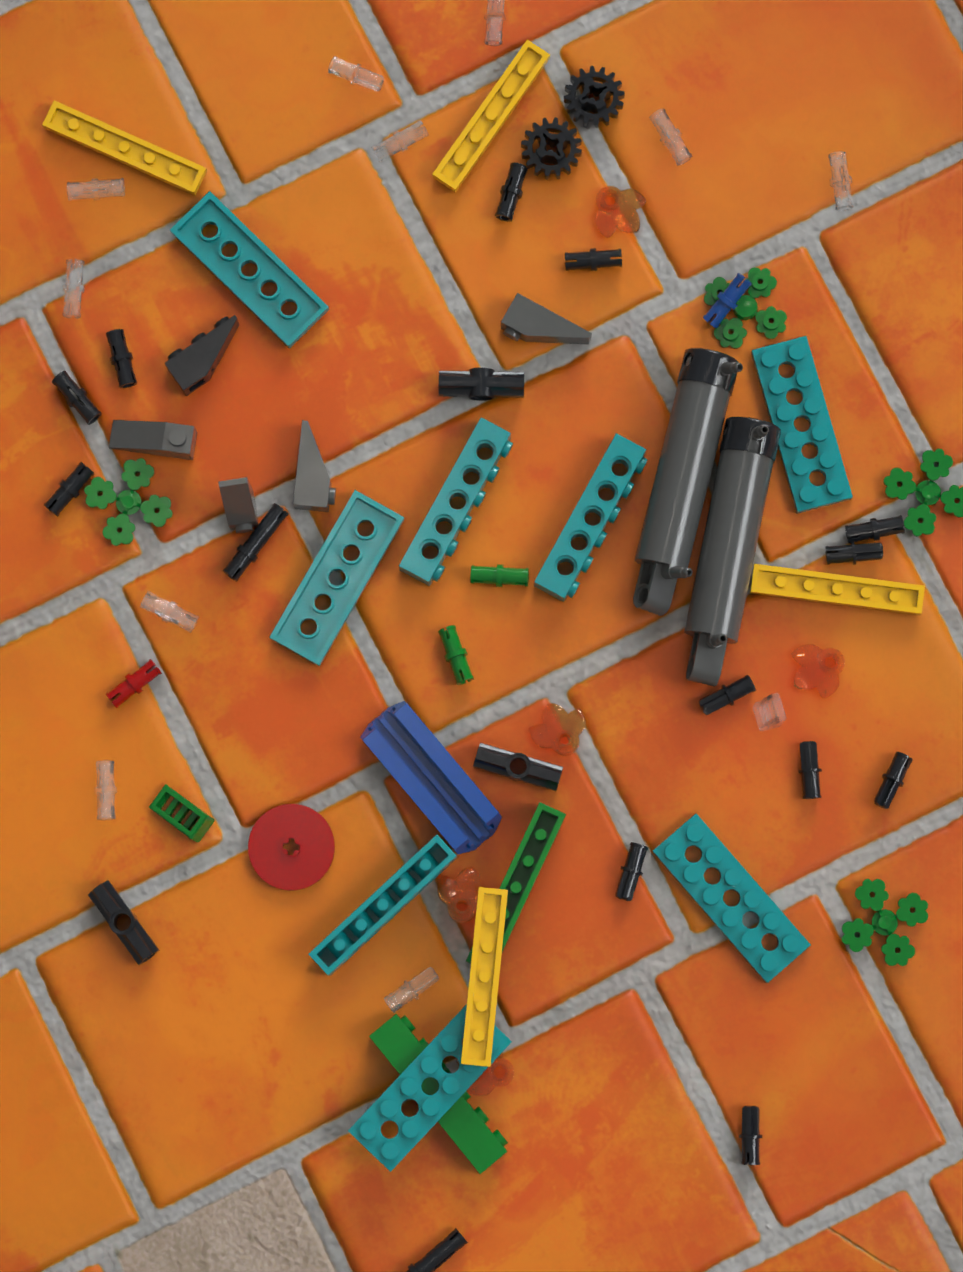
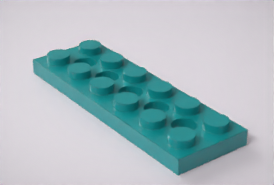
M210 191L170 229V232L289 349L329 311V307ZM212 224L218 228V232L214 237L207 238L203 236L202 230L206 225ZM225 245H236L238 248L237 253L233 257L224 256L222 249ZM247 263H253L258 269L255 275L248 277L242 274L243 266ZM272 282L277 285V291L274 295L266 296L261 292L262 286L265 283ZM294 302L297 305V311L293 315L283 314L281 308L284 303Z
M807 336L752 350V358L770 421L781 429L778 449L797 514L851 500L853 498ZM782 364H789L794 369V375L790 378H784L779 374L778 368ZM789 391L799 392L802 396L801 403L797 405L790 404L786 399V394ZM800 417L807 419L810 424L809 429L805 432L796 430L794 427L795 419ZM807 444L815 446L817 456L812 459L804 457L801 451L802 447ZM814 471H819L824 475L825 483L815 486L810 482L809 475Z
M354 490L269 638L320 667L405 518ZM365 521L372 523L374 526L373 533L369 536L360 535L357 531L360 523ZM349 546H355L360 551L359 557L354 561H348L343 556L344 550ZM336 570L342 571L346 576L344 583L338 586L331 584L329 581L330 574ZM320 595H326L331 599V605L326 610H319L315 606V600ZM305 620H313L317 624L316 631L311 635H305L301 632V624Z
M697 813L652 851L766 983L771 981L811 946ZM696 846L700 849L701 859L698 862L693 863L686 859L685 850L688 847ZM708 868H715L719 871L720 881L717 884L712 885L705 881L704 873ZM727 890H734L739 894L740 899L736 906L731 907L724 903L723 895ZM746 912H754L758 916L759 922L755 928L750 929L744 926L742 917ZM765 934H773L778 940L777 947L772 951H768L762 946L761 940Z
M467 1004L348 1130L390 1172L488 1068L461 1064ZM494 1026L491 1064L512 1042L496 1026ZM447 1056H453L459 1062V1068L454 1073H447L442 1068V1061ZM429 1077L436 1079L439 1084L438 1091L433 1095L425 1094L421 1088L423 1080ZM407 1099L415 1100L419 1106L417 1114L412 1117L405 1116L401 1111V1105ZM393 1121L397 1124L398 1134L394 1138L388 1139L382 1135L381 1126L384 1122Z

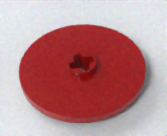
M284 804L268 810L253 826L248 841L250 862L258 876L269 885L287 891L305 889L317 883L329 870L335 853L334 836L329 824L318 812L299 804ZM290 839H294L295 844L300 846L299 850L293 852V855H288V850L283 848L284 844H289Z

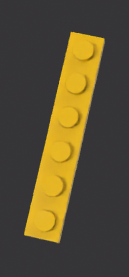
M526 40L433 172L432 177L456 193L550 59L549 53Z
M55 100L42 124L44 129L193 195H196L207 172L206 167Z
M754 564L750 593L921 615L925 586Z
M479 887L461 1057V1064L491 1066L508 890L485 887Z

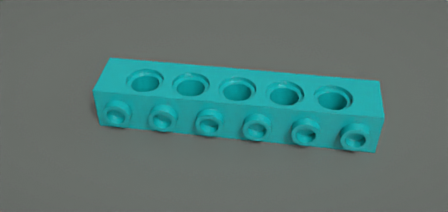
M482 417L480 418L399 564L400 571L428 586L431 585L433 580L438 582L445 569L442 565L447 555L452 557L459 544L455 540L460 530L463 532L467 530L473 518L469 516L474 506L479 507L486 495V492L482 491L487 481L491 483L494 481L500 469L496 466L501 456L506 458L513 446V443L510 442V432ZM481 448H489L493 455L488 460H482L477 456V452ZM469 472H474L479 476V481L476 484L469 485L464 482V476ZM454 497H462L466 504L462 509L457 510L450 506V501ZM446 521L452 525V530L448 534H440L437 532L436 526L440 522ZM426 547H436L439 551L438 555L434 559L425 558L422 552Z
M617 433L615 434L534 581L536 588L562 602L565 601L567 596L571 598L574 596L580 585L576 579L581 571L586 573L594 559L590 556L593 548L601 547L607 536V533L603 531L608 521L613 524L621 510V508L617 507L622 497L628 498L634 487V484L630 482L635 472L641 474L648 459L644 458L645 448ZM615 464H623L628 472L624 476H617L612 472V467ZM603 488H608L613 491L614 497L609 501H604L600 499L598 492ZM588 513H596L601 521L599 524L591 526L585 522L584 517ZM580 537L586 541L587 546L583 550H575L571 546V541L574 538ZM562 562H568L573 566V572L569 575H562L558 572L557 566Z
M438 835L433 837L309 953V956L328 976H331L457 859V855Z

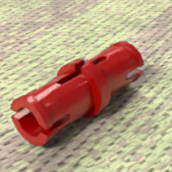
M151 659L132 675L128 673L122 683L106 693L109 700L114 699L120 694L119 697L112 701L116 708L136 692L138 694L143 691L142 687L159 674H162L158 667L147 673L156 666Z

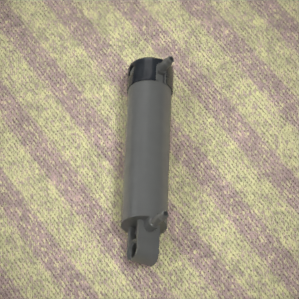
M703 348L686 349L677 381L678 387L634 560L641 564L633 596L634 606L659 616L667 613L670 608L677 578L692 576V569L688 568L718 443L737 372H741L743 369L741 363L727 354Z
M729 417L725 421L719 450L720 457L684 633L693 636L686 672V679L689 681L716 686L721 675L727 643L733 644L738 642L772 467L776 459L781 429L777 425L767 421L749 417Z

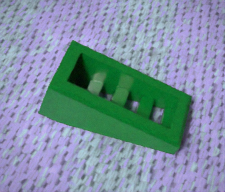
M166 784L149 806L151 810L197 843L201 841L215 821L211 816ZM170 796H173V801L170 803L168 808L165 811H163L162 807L168 801ZM182 803L183 806L180 808L175 817H171V815L179 806V804ZM190 810L193 811L184 825H182L181 822Z

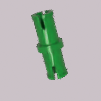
M497 564V567L472 565L470 581L471 584H496V587H502L503 585H522L528 587L529 568H504V565Z
M451 625L446 627L447 630H444V628L440 629L438 633L446 651V662H450L456 684L462 685L466 683L465 680H468V682L474 680V676H472L466 659L468 655L466 648H462L456 626Z

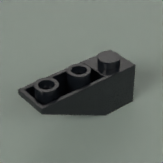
M235 315L230 319L228 317L222 318L214 325L215 329L211 332L197 335L192 339V344L184 350L181 348L177 349L167 357L168 361L165 362V365L186 396L210 381L239 327V322Z

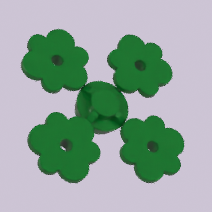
M754 267L749 270L748 278H746V280L748 279L752 283L748 289L749 295H742L737 301L738 306L733 310L738 318H732L730 321L723 319L720 326L714 330V337L717 340H721L720 345L723 348L731 346L737 349L742 346V338L746 337L747 331L742 328L743 323L741 319L749 320L756 315V321L759 323L757 331L764 333L768 339H774L777 337L778 332L783 333L786 330L784 323L787 315L784 311H776L775 307L769 306L766 311L761 310L758 312V304L754 299L759 298L761 295L763 297L770 296L771 290L776 287L777 280L775 277L770 276L771 272L769 269L764 268L760 270ZM722 277L715 278L713 284L708 283L705 286V291L707 292L704 296L705 303L713 306L719 299L717 292H724L730 283H727Z
M936 449L935 451L927 450L923 453V463L920 465V469L926 472L929 480L920 482L917 487L915 482L912 481V473L908 471L903 472L901 468H893L890 476H886L883 481L887 486L885 493L889 498L898 497L900 500H905L908 494L915 492L916 498L921 505L917 508H910L907 511L908 517L904 520V527L907 530H912L913 535L916 537L921 536L922 533L930 535L934 532L935 526L933 523L936 521V515L930 513V508L927 505H933L939 499L945 505L944 511L950 514L953 512L956 517H963V487L959 489L957 485H952L949 491H944L941 494L940 487L934 482L940 476L947 477L949 475V468L953 465L952 457L944 455L942 449Z
M139 458L136 461L127 460L124 463L125 472L122 473L121 477L123 481L127 482L131 490H124L117 496L115 491L112 490L114 487L111 481L105 482L101 477L93 478L91 485L86 486L84 489L87 495L86 504L89 507L98 506L100 509H106L108 503L111 504L116 501L117 509L123 513L119 514L116 518H108V526L103 529V536L111 540L114 546H118L121 543L127 545L133 541L132 533L136 527L130 522L127 515H132L141 509L142 513L145 514L143 517L146 523L152 522L156 527L164 526L166 519H170L173 515L170 509L171 500L168 497L159 498L157 495H151L149 501L141 503L140 495L134 491L138 490L141 486L148 487L150 485V478L154 475V468L151 465H146V461L143 458Z
M865 879L862 882V886L855 890V897L861 901L860 905L863 909L870 907L873 911L878 912L872 918V925L864 924L860 918L855 919L853 922H845L842 925V932L845 934L842 936V942L846 945L849 944L853 952H859L864 946L868 947L872 944L870 937L873 935L874 930L880 935H889L886 938L887 944L881 947L882 953L886 954L884 958L886 964L894 966L898 963L900 966H905L908 963V959L915 955V948L909 944L910 940L907 936L899 937L897 934L892 933L898 926V920L906 921L910 927L915 926L916 923L926 922L928 913L925 910L928 908V903L925 900H921L917 893H910L906 899L901 898L898 901L900 908L896 911V915L890 910H881L884 906L883 901L889 898L888 892L884 891V881L876 879L872 882L870 879ZM870 892L874 893V897H870ZM910 908H914V913L910 912ZM856 932L859 933V937H858V938L855 937V933H856ZM895 948H899L900 952L896 953Z

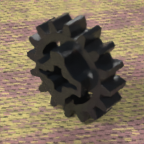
M590 66L589 73H585L581 68L579 69V78L574 75L570 77L572 85L565 86V92L568 95L564 96V103L569 104L566 109L567 113L575 112L574 122L583 119V127H587L589 122H593L594 127L598 128L600 121H603L607 126L609 125L610 116L614 119L618 118L616 109H623L624 103L620 100L624 99L625 91H618L622 87V82L613 81L615 78L614 72L607 76L605 75V67H602L599 72H595L594 66ZM582 86L583 93L578 95V98H575L578 88ZM593 93L595 97L599 96V100L595 101L594 98H589V95ZM613 95V101L607 109L605 101Z
M556 117L551 124L548 123L546 118H543L542 126L534 122L532 124L533 132L526 130L525 137L527 140L521 142V148L526 149L522 152V159H529L526 167L528 169L535 167V176L544 172L546 180L549 179L550 174H555V177L560 179V172L562 171L569 175L571 173L570 165L577 167L578 160L575 157H580L582 154V150L576 148L581 145V138H574L577 134L576 128L569 131L568 122L565 121L561 126L558 124V118ZM537 139L540 147L533 153V144ZM569 144L570 153L566 158L563 150L567 148V145ZM547 145L551 148L557 146L556 152H553V150L546 151Z

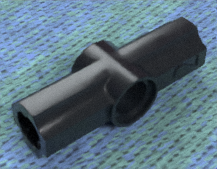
M472 368L469 371H439V396L468 397L476 401L492 400L494 397L524 398V372H494L490 368Z
M483 743L479 745L473 765L475 768L506 776L514 781L526 782L553 791L557 790L563 770L561 766ZM514 760H522L526 764L527 769L522 774H514L510 770V764Z
M109 880L98 885L88 894L108 922L111 930L116 933L138 965L146 962L160 951L138 921L137 916L129 909ZM122 915H128L131 919L129 928L122 931L119 930L117 927L118 918Z

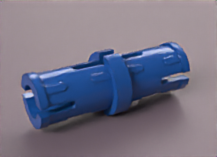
M737 273V276L724 292H720L717 295L719 299L703 316L707 322L712 320L710 325L715 328L719 327V324L731 309L735 310L738 306L737 301L752 285L748 279L744 280L745 277L740 273Z

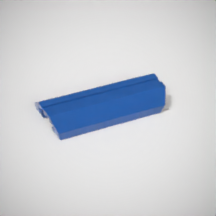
M405 701L388 707L381 715L368 724L360 738L457 854L474 851L495 833L502 819L500 813Z

